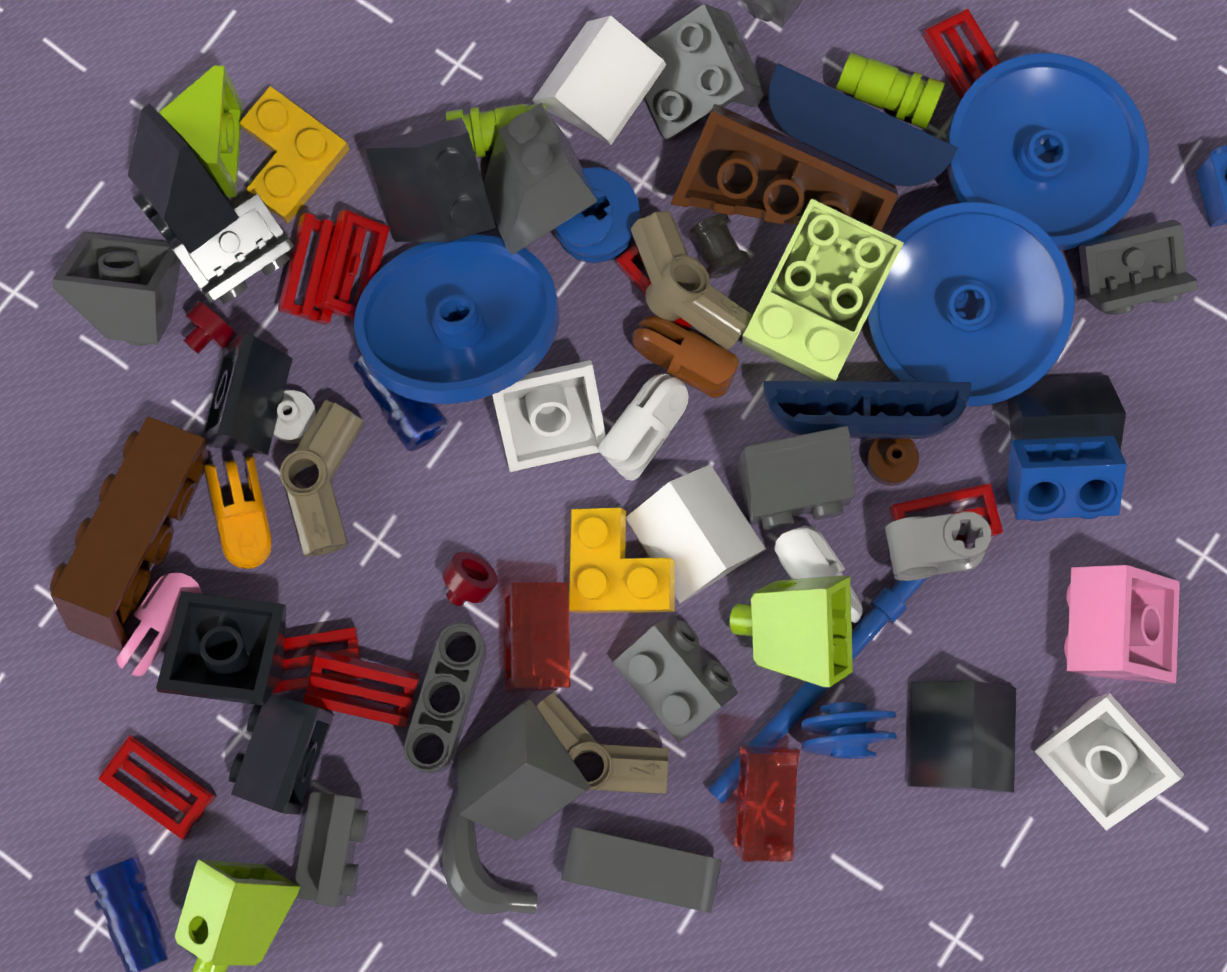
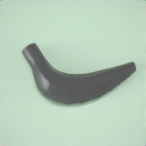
M457 792L443 842V871L449 890L460 904L467 910L475 913L496 914L511 911L535 914L537 893L518 891L501 886L483 869L477 850L475 822L458 815Z

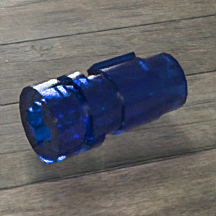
M362 356L355 362L353 368L362 379L364 387L380 409L389 416L388 425L393 432H397L398 439L407 451H414L424 447L445 430L448 420L438 406H434L433 403L408 399L394 393L377 381L370 373Z
M136 856L84 877L90 894L96 892L98 900L93 902L96 911L99 909L103 911L107 922L106 928L117 957L120 956L125 972H140L168 959L161 941L163 937L152 908L148 906L143 891L148 890L145 881L139 883L137 877L142 872Z

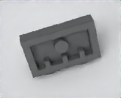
M704 3L644 43L666 63L665 68L645 95V99L665 139L673 140L708 118L714 103L721 107H725L731 102L755 107L769 98L731 14Z

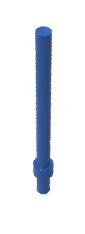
M927 578L913 581L897 580L889 590L883 588L870 602L872 609L852 630L853 660L887 622L894 624L907 609L906 601ZM806 681L708 788V791L723 804L828 687H822Z

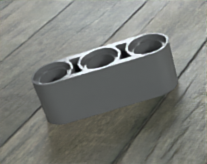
M456 623L449 625L438 637L405 739L404 753L406 760L413 768L424 773L436 774L444 771L451 765L486 659L487 648L484 639L476 628L469 624ZM459 636H469L476 643V651L473 657L465 662H455L449 658L448 647L451 641ZM444 685L456 687L460 694V701L457 707L448 713L437 712L432 703L435 691ZM437 735L444 745L443 754L437 762L424 764L417 756V745L423 737Z
M572 827L561 880L712 913L722 860Z

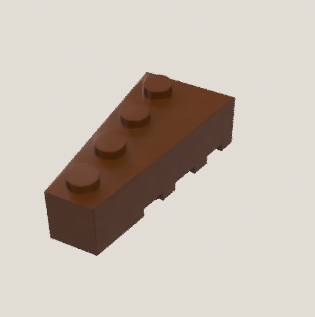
M714 103L675 190L671 205L710 209L713 212L727 215L738 214L782 225L784 223L798 225L810 200L813 199L881 232L898 197L896 185L887 183L835 157Z
M147 416L140 431L134 430L129 435L123 449L124 460L116 475L111 473L105 479L99 493L100 504L92 519L87 517L81 523L76 533V548L68 563L63 562L57 567L50 583V595L69 631L122 651L132 636L124 632L132 610H137L149 592L147 589L150 583L152 564H164L172 546L174 528L170 526L172 519L183 520L204 473V466L209 462L205 438Z

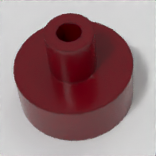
M198 301L185 315L195 328L183 342L197 354L210 341L224 350L237 336L235 331L201 301Z
M469 552L456 553L442 573L443 580L449 588L446 597L456 606H463L466 601L471 603L484 602L498 582L494 569L484 559Z

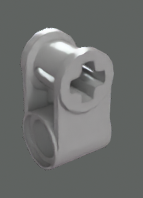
M960 512L933 517H908L893 521L885 527L894 578L899 581H913L939 574L966 572L975 569L982 562L985 551L991 541V529L988 522L981 515L974 512ZM957 535H964L967 543H974L972 548L965 549L963 541L956 540Z

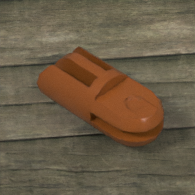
M648 316L638 324L639 328L633 332L632 340L634 348L643 357L668 370L667 374L680 379L712 398L723 397L729 390L739 364L735 354L700 336L699 333L693 330L687 331L673 322L658 316Z

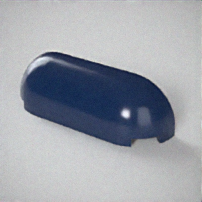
M780 63L777 64L769 86V103L772 114L779 126L793 138L887 183L905 187L929 182L948 167L958 149L943 140Z
M764 381L763 390L766 405L774 419L784 429L798 436L848 426L850 439H926L945 432L959 420L969 400L971 382Z

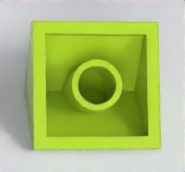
M214 65L159 113L189 146L219 190L226 197L236 198L241 126L239 122L242 120L243 103L225 66Z

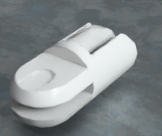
M665 373L650 378L598 446L599 453L626 480L633 481L640 477L669 436L670 431L683 415L689 398L685 383Z
M805 525L783 533L776 540L775 552L791 579L843 575L842 572L845 570V567L816 527ZM850 586L851 622L857 623L860 620L863 608L856 593Z

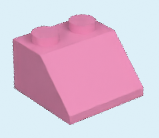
M1129 565L1071 567V584L1067 589L1069 630L1064 644L1067 671L1100 678L1176 683L1180 581Z

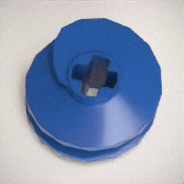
M601 167L582 168L598 201L553 229V232L568 254L578 261L597 264L613 260L629 248L634 240L630 228L640 219L639 202L630 183L618 173ZM593 209L596 214L604 212V218L597 220L594 215L587 216L586 211Z
M839 702L823 705L820 707V711L826 715L807 718L801 721L802 730L824 735V737L806 740L801 743L802 751L820 756L840 759L876 758L877 753L868 750V744L897 739L896 733L867 728V723L895 718V711L867 707L866 703Z

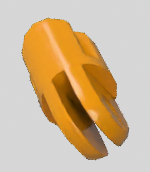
M255 457L245 458L247 480L252 501L248 502L244 500L235 460L224 462L232 505L226 507L223 505L215 464L205 465L204 471L215 522L226 559L236 567L253 569L263 564L271 552L272 536Z

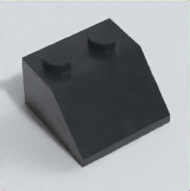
M150 103L141 110L128 171V177L140 191L132 198L169 244L178 239L191 254L236 221L239 216L189 146Z
M462 118L365 146L395 242H450L496 228L469 132Z
M271 694L264 706L254 705L247 723V731L252 732L246 753L238 752L230 770L229 782L235 783L231 795L283 814L300 815L334 715L318 707L275 694Z

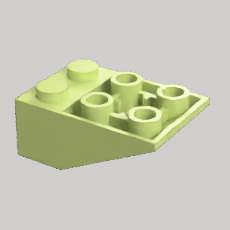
M811 199L743 334L742 345L816 381H836L904 243Z

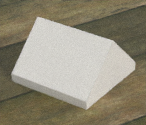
M611 15L586 22L532 101L534 104L545 103L546 110L551 114L612 145L665 68L666 63Z
M591 360L529 373L512 386L492 395L510 472L599 453L598 446L606 437Z
M711 464L668 482L626 516L627 524L649 558H672L675 560V598L679 604L766 550Z
M1110 693L1091 698L1034 751L1106 831L1181 780L1184 776V773Z

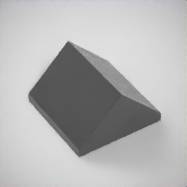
M531 699L522 703L458 754V815L516 841L591 788Z

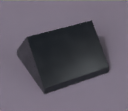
M247 333L240 335L224 349L201 437L205 438L206 446L262 455L269 454L278 418L277 407L283 399L292 357L256 336Z
M1108 375L1042 378L1028 390L1008 399L1011 440L1114 436L1121 450L1126 412Z
M181 591L156 686L157 691L160 693L264 706L283 676L286 605Z
M979 681L912 682L908 787L1013 793L1015 780L1016 688Z

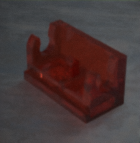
M511 582L503 589L505 692L558 690V688L571 687L568 583Z
M740 746L735 852L742 861H793L797 769L800 750L797 748Z

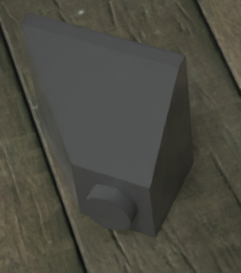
M84 232L53 277V289L107 339L126 341L136 346L158 345L172 319L181 265L180 259L172 248L179 243L169 244L162 241Z

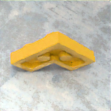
M271 86L239 122L243 131L275 154L246 190L250 196L257 193L268 210L287 224H289L350 150L346 141Z
M622 508L571 509L569 611L573 613L674 612L675 560L672 558L625 559L626 511Z

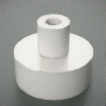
M295 390L284 391L282 402L277 407L278 418L273 434L280 441L289 444L300 443L318 412L307 395Z

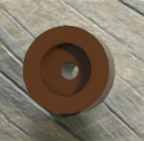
M876 439L866 455V467L869 474L878 483L886 486H897L905 483L915 473L919 464V452L911 439Z

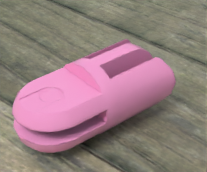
M169 573L160 577L153 584L133 614L141 622L116 659L121 669H123L150 627H152L159 633L131 675L142 677L169 639L181 591L202 594L199 584L191 576L183 573Z

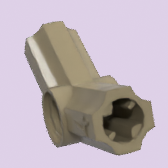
M669 211L654 212L645 218L638 219L630 229L651 281L645 293L646 303L651 311L658 317L669 321H674L681 317L723 348L729 350L747 328L752 314L709 285L708 272L698 260L688 256L675 220L671 217Z
M327 400L322 404L295 452L285 458L280 468V480L287 490L303 554L306 558L327 555L349 546L333 489V478L365 422L351 411ZM311 466L319 469L318 480L313 486L306 489H300L295 486L296 474L301 469Z
M554 692L536 705V708L573 762L580 754L585 752L596 753L602 759L604 764L603 773L595 781L588 782L591 788L586 791L666 794L669 748L599 744Z

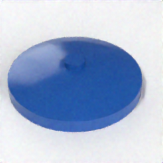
M1036 53L1018 56L1004 61L984 73L968 89L957 106L946 138L947 143L958 148L947 167V172L952 188L960 203L982 202L1012 209L1038 224L1056 243L1060 251L1079 247L1082 243L1101 237L1125 216L1139 196L1148 169L1149 145L1147 132L1140 112L1129 94L1114 78L1095 65L1072 56L1056 53Z
M964 202L943 206L923 214L909 223L894 237L904 244L868 314L873 341L880 356L902 382H971V391L966 407L992 405L1011 399L1031 388L1051 370L1063 352L1071 333L1075 312V294L1071 274L1061 251L1038 224L1028 217L1000 205Z
M474 234L450 242H425L406 250L384 265L369 281L361 294L355 311L354 333L366 367L377 381L389 390L419 402L433 404L463 403L498 393L530 373L547 354L555 339L560 311L553 279L544 264L533 253L523 248L511 255L502 238Z

